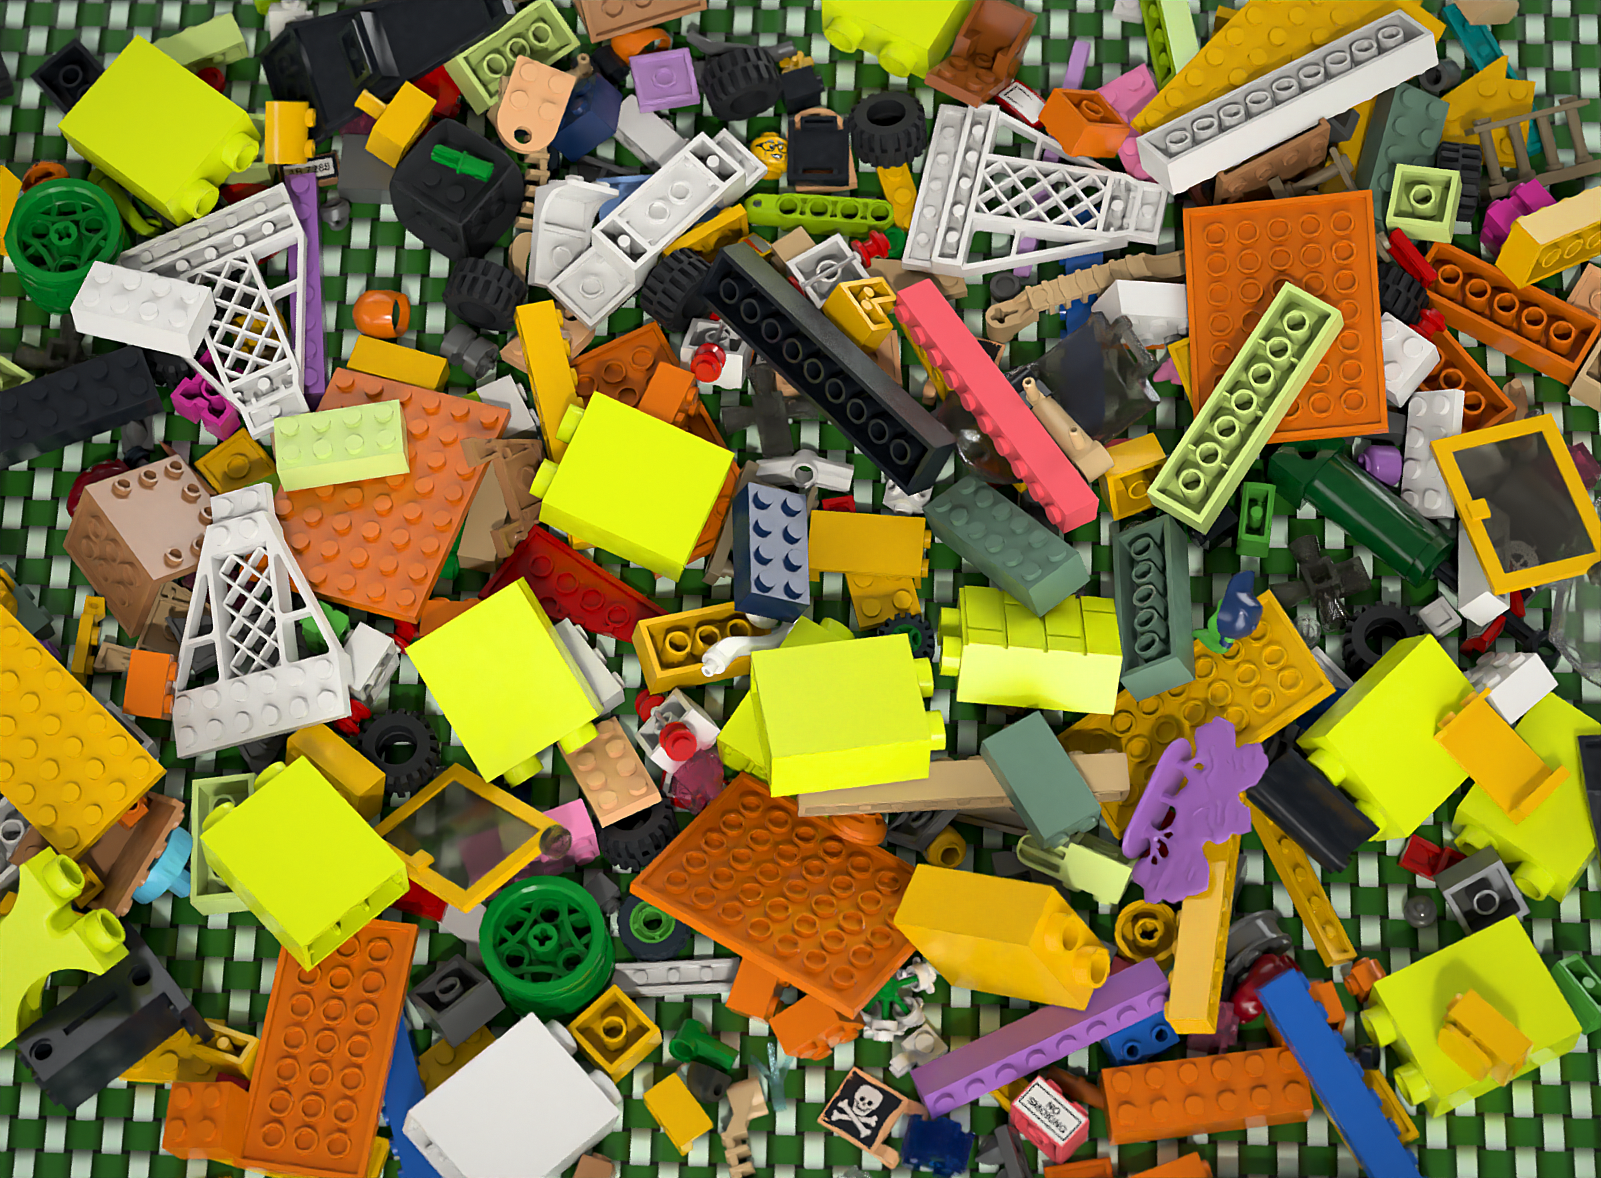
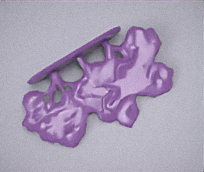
M1219 716L1214 717L1212 723H1205L1196 728L1194 735L1197 748L1195 758L1191 759V744L1185 738L1174 740L1166 748L1125 831L1122 850L1127 858H1138L1150 847V855L1146 858H1141L1134 865L1131 872L1134 882L1144 889V901L1146 903L1156 904L1160 900L1165 899L1173 904L1177 901H1182L1188 895H1196L1207 890L1209 865L1202 850L1204 843L1210 840L1217 845L1229 840L1230 835L1233 833L1241 835L1251 831L1250 809L1239 800L1238 794L1248 787L1257 785L1268 767L1267 755L1263 754V747L1259 742L1243 744L1237 748L1235 746L1234 724ZM1196 763H1201L1204 766L1202 770L1193 767ZM1185 776L1188 779L1187 786L1181 789L1178 795H1176L1180 787V784ZM1170 805L1173 806L1176 811L1173 823L1167 829L1158 831ZM1166 832H1172L1173 834L1169 839L1164 837ZM1158 839L1166 843L1168 848V856L1165 859L1161 857L1157 850L1161 845L1157 842ZM1153 856L1157 858V865L1151 863Z

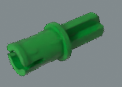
M437 144L431 153L433 161L456 169V173L459 175L464 173L486 183L491 177L494 164L469 155V152L466 150L461 153Z

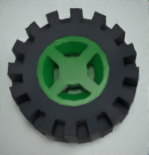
M905 612V618H901L900 613L894 615L893 621L889 617L885 620V626L881 625L879 628V635L877 634V637L907 633L913 659L928 657L930 661V658L934 657L933 628L930 629V624L927 620L922 622L921 616L916 614L914 619L911 618V613Z

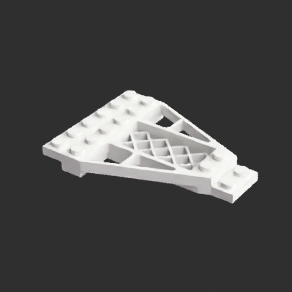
M940 104L901 262L902 269L965 278L1128 247L1129 241L1158 245L1170 192L1161 184L1138 181L1125 173L1113 172L1085 156H1069L1062 150L1059 142L1001 112L999 106L983 104L977 109L971 105H968L967 108ZM1005 126L1036 143L1033 160L993 154L999 127ZM1046 148L1077 166L1040 161L1042 150ZM998 172L1005 173L1009 178L995 185L990 176ZM1026 177L1036 178L1039 183L1026 190L1020 181ZM1060 181L1066 182L1069 187L1056 194L1050 185ZM985 183L990 187L986 192H984ZM1015 185L1021 194L1008 201L1001 192ZM1086 186H1094L1099 189V192L1087 199L1081 189ZM1045 189L1051 198L1038 206L1032 196ZM1076 194L1081 203L1069 210L1062 201ZM997 196L1002 205L989 212L983 203ZM1103 200L1099 214L1093 205ZM1027 201L1033 209L1019 216L1014 207ZM1057 205L1063 214L1050 221L1044 212ZM1087 209L1094 218L1081 226L1075 216ZM1008 211L1013 218L1001 215ZM1039 216L1043 222L1032 221V219ZM1069 220L1074 227L1062 224ZM981 230L1015 236L1010 256L966 264L974 232ZM1026 237L1071 244L1018 255L1021 240Z
M284 183L264 190L120 254L115 264L116 266L198 285L209 281L217 283L213 291L215 305L226 308L227 312L222 322L213 319L210 326L219 328L214 339L209 328L204 339L221 382H218L194 358L181 357L242 414L253 440L274 432L273 418L311 413L303 395L307 237ZM298 243L297 279L277 288L267 289L258 267V261ZM236 269L245 270L240 283L228 280L230 273ZM252 275L259 290L248 287ZM224 286L236 289L231 303L219 299ZM297 291L295 349H292L274 304L276 300ZM244 292L256 296L251 309L239 306ZM263 300L270 316L258 312ZM235 312L247 316L241 329L229 325ZM254 319L267 322L262 335L249 332ZM274 327L281 342L269 339ZM226 331L238 335L233 348L220 344ZM246 338L258 342L252 355L240 351ZM265 345L278 349L272 362L260 358ZM219 351L229 354L225 365ZM284 353H286L287 358L282 360ZM237 357L249 361L243 374L231 371ZM256 364L265 367L253 372ZM229 377L236 380L231 382Z
M266 482L210 498L213 524L208 525L206 528L178 657V677L176 682L173 681L171 694L174 695L172 715L178 758L187 759L352 716L348 690L349 687L354 686L351 656L343 650L284 540L283 528L275 515L272 484ZM253 553L248 562L240 557ZM266 554L269 565L265 572L261 573L256 567L263 555ZM236 562L244 566V569L238 579L234 581L228 575ZM288 572L306 603V608L293 611ZM253 573L260 580L251 593L244 586ZM227 582L233 586L229 593L227 589ZM270 585L272 588V598L268 604H265L260 600V597L266 587ZM209 587L213 631L208 635L197 637ZM241 592L248 599L241 611L238 612L232 605ZM257 604L264 610L254 624L248 619V616ZM230 613L236 616V619L233 623L231 622ZM271 616L275 617L276 628L272 635H269L263 629ZM312 616L329 646V652L299 661L294 621ZM245 623L252 630L244 643H242L236 636ZM259 635H261L268 641L258 655L251 648ZM215 642L219 671L218 681L186 691L194 649ZM234 644L240 648L236 656ZM277 647L280 659L274 667L267 660L274 648ZM249 654L255 659V662L246 674L239 668Z

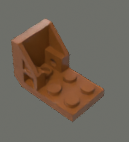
M976 0L957 34L951 55L927 72L924 84L978 109L1008 86L1014 79L1020 68L1038 16L1005 0Z

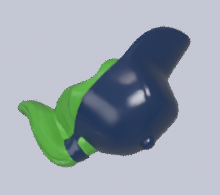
M1245 570L1235 574L1227 585L1224 598L1218 602L1216 612L1208 619V629L1199 628L1191 632L1193 637L1198 638L1211 651L1218 654L1227 653L1235 640L1249 636L1257 628L1263 613V606L1253 594L1255 572Z

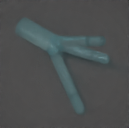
M769 1042L767 1049L771 1074L755 1055H751L750 1060L769 1082L774 1112L787 1110L783 1081L794 1056H786L780 1073H778L774 1044Z

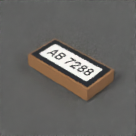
M337 152L308 158V164H277L280 184L284 183L285 185V175L315 173L319 187L337 184L340 165Z

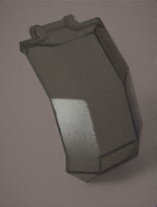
M1097 311L1091 312L1088 320L1044 355L1024 366H1027L1037 379L1043 382L1052 392L1055 401L1093 441L1097 440L1102 446H1105L1159 405L1161 399L1147 380V376L1158 366V361L1152 353L1147 352L1133 331V324L1127 315L1119 316L1110 324L1104 313ZM1122 337L1137 358L1136 364L1121 343ZM1022 367L1014 369L1003 375L1007 379ZM950 390L939 410L936 420L958 440L954 450L963 465L980 481L1002 485L1024 483L1022 479H1018L1014 475L1011 464L1005 456L999 455L990 436L980 430L977 419L971 411L965 410L956 391Z

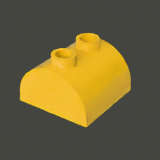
M266 101V164H308V158H314L315 140L308 139V127H315L316 111L309 108V102Z

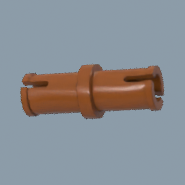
M1052 1064L1045 1081L1050 1079L1055 1082L1063 1092L1071 1095V1100L1076 1102L1079 1099L1103 1112L1100 1087L1087 1082V1077L1083 1075L1077 1077Z

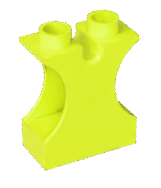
M50 846L19 867L20 887L16 902L8 915L0 916V1048L42 1017V994L47 979L53 971L81 969L101 976L129 954V951L122 943L125 940L124 929L119 920L110 911L103 908L99 910L93 909L84 916L76 915L71 908L72 900L82 893V888L85 885L83 873L70 857L63 854L57 856Z

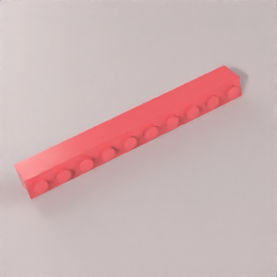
M930 278L898 291L896 306L894 307L897 320L901 324L904 323L910 330L913 341L917 345L922 346L927 353L931 365L939 368L947 386L956 391L965 410L971 411L975 416L980 430L990 436L999 455L1005 456L1009 461L1014 475L1024 481L1033 500L1039 501L1045 509L1049 521L1053 525L1056 524L1061 532L1065 534L1096 519L1099 503L1097 496Z

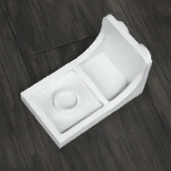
M568 175L565 177V180H549L548 184L536 187L528 274L529 285L547 288L554 279L590 248L594 218L606 201L619 197V190L610 188V184L607 182H584V177L577 175Z

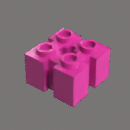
M1535 178L1527 184L1520 183L1511 191V198L1508 200L1507 198L1502 201L1497 199L1486 209L1480 242L1496 259L1500 255V247L1507 240L1511 231L1510 226L1516 218L1522 215L1527 216L1536 212L1541 207H1549L1557 203Z
M207 349L198 363L218 382H221L210 351ZM222 358V361H223V363H224V365H225L226 360H225L224 358ZM237 368L234 371L240 374L244 373V371L240 368ZM194 369L196 376L192 381L185 377L170 395L175 410L195 424L202 419L206 431L224 442L241 425L238 418L240 413ZM229 377L231 382L236 380Z

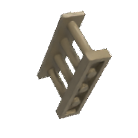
M1577 95L1559 99V106L1492 122L1491 117L1473 121L1474 127L1464 130V134L1466 137L1479 133L1490 181H1488L1489 188L1479 190L1481 201L1486 202L1509 196L1520 183L1527 184L1534 178L1544 187L1601 172V159L1593 161L1592 155L1588 154L1577 108L1590 104L1589 98L1578 100ZM1564 111L1577 158L1574 159L1575 165L1567 168L1564 167L1563 162L1560 163L1548 115ZM1533 119L1537 120L1548 164L1545 167L1546 173L1536 175L1535 170H1531L1520 127L1521 122ZM1505 126L1508 127L1519 174H1516L1518 180L1508 183L1506 177H1502L1491 130Z
M1332 147L1329 151L1335 163L1293 185L1291 183L1285 185L1279 176L1267 182L1275 199L1298 197L1341 174L1347 186L1341 192L1358 191L1349 173L1354 170L1353 165L1346 153L1340 155L1337 149ZM1375 226L1377 251L1387 263L1391 261L1387 250L1392 248L1384 231L1378 233Z
M747 460L739 472L702 582L714 586L720 577L725 578L729 576L734 578L732 560L727 559L730 549L733 550L732 500L748 482L781 489L760 480L761 477L756 475L760 465L758 463ZM812 486L805 494L807 519L808 517L811 518V510H816L819 504V500L815 499L818 490L815 486Z

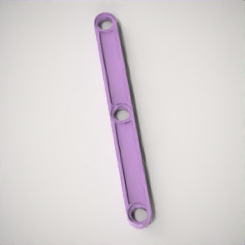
M1075 40L1062 88L1081 89L1091 50L1090 42ZM1049 134V137H1050V138H1052V139H1054L1055 141H1057V140L1055 139V137H1053V136H1051V135ZM1045 149L1042 161L1061 164L1062 157ZM1055 183L1050 185L1052 189H1054ZM1044 189L1032 198L1039 206L1051 197ZM1039 216L1032 219V221L1043 222ZM1023 238L1018 255L1037 251L1040 239ZM1033 265L1014 268L1013 275L1029 279Z

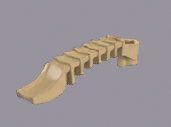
M500 76L498 86L499 106L510 76ZM529 135L523 138V144H526L530 141ZM547 147L534 154H525L524 163L536 164V169H526L525 180L536 181V186L526 185L524 196L535 197L536 187L547 184L550 176V171H547V163L550 156L547 153ZM522 202L521 213L534 214V203ZM515 218V228L532 231L533 219ZM531 232L519 234L508 250V268L524 283L527 257L531 250Z
M1185 249L1163 255H1149L1144 252L1136 256L1125 255V258L1115 261L1111 259L1106 264L1099 266L1094 264L1089 269L1082 271L1077 269L1073 274L1066 276L1062 274L1057 279L1048 282L1047 280L1041 281L1040 285L1034 287L1026 286L1025 290L1012 300L995 304L987 310V335L993 342L1006 343L1017 332L1033 322L1039 321L1040 311L1047 310L1052 315L1055 314V306L1063 304L1066 309H1070L1071 301L1080 299L1084 304L1088 302V295L1096 294L1100 298L1116 279L1161 283H1179L1186 280Z
M757 1076L730 1084L726 1090L733 1117L726 1132L721 1133L723 1147L726 1146L727 1149L725 1151L727 1164L731 1166L729 1168L730 1178H745L755 1174L751 1161L739 1165L738 1161L752 1156L749 1145H742L741 1142L748 1139L747 1130L750 1119L768 1114Z

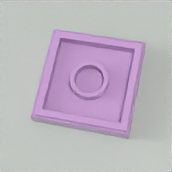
M688 47L629 57V66L640 113L700 104L699 91Z

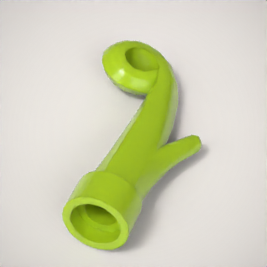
M98 168L91 171L88 176V182L102 188L113 199L121 218L138 234L152 240L167 233V230L157 219L148 218L143 220L115 180Z

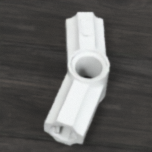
M808 449L800 450L794 456L756 460V463L760 464L756 475L761 477V481L776 487L795 485L799 488H809L817 486L848 494L854 471V465L820 458L814 451ZM807 466L812 470L804 472L801 471L798 467Z

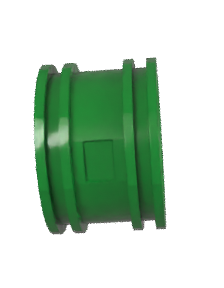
M77 178L49 180L28 190L16 201L4 235L5 249L17 271L18 278L28 298L47 313L60 317L73 318L70 307L94 261L115 265L122 252L133 248L113 199L97 185ZM96 230H101L99 233L91 234ZM41 263L44 264V266H42V267H39V268L37 267V266H39Z
M532 876L517 881L502 890L491 901L483 915L479 928V948L482 959L492 977L498 994L503 1002L516 1014L525 1018L533 1012L541 1023L547 1024L551 1020L563 1023L577 1018L611 986L616 968V953L612 939L606 928L600 907L592 895L579 884L557 876ZM546 918H558L552 923L545 922ZM585 929L591 931V933L580 940L575 935V932ZM517 959L525 960L520 967H510L512 962ZM580 963L573 971L567 970L570 964Z

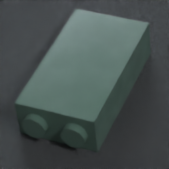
M1039 710L982 741L979 753L1041 850L1052 846L1053 849L1060 847L1070 839L1069 835L1079 830L1081 833L1087 832L1097 825V820L1102 810L1101 806Z

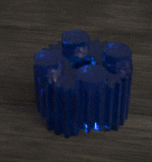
M911 1114L900 1151V1156L902 1157L901 1165L911 1170H920L921 1167L933 1170L932 1176L936 1178H952L953 1175L961 1176V1174H964L975 1133L972 1131L964 1133V1131H961L962 1124L952 1119L938 1117L937 1120L925 1121L922 1120L923 1115Z

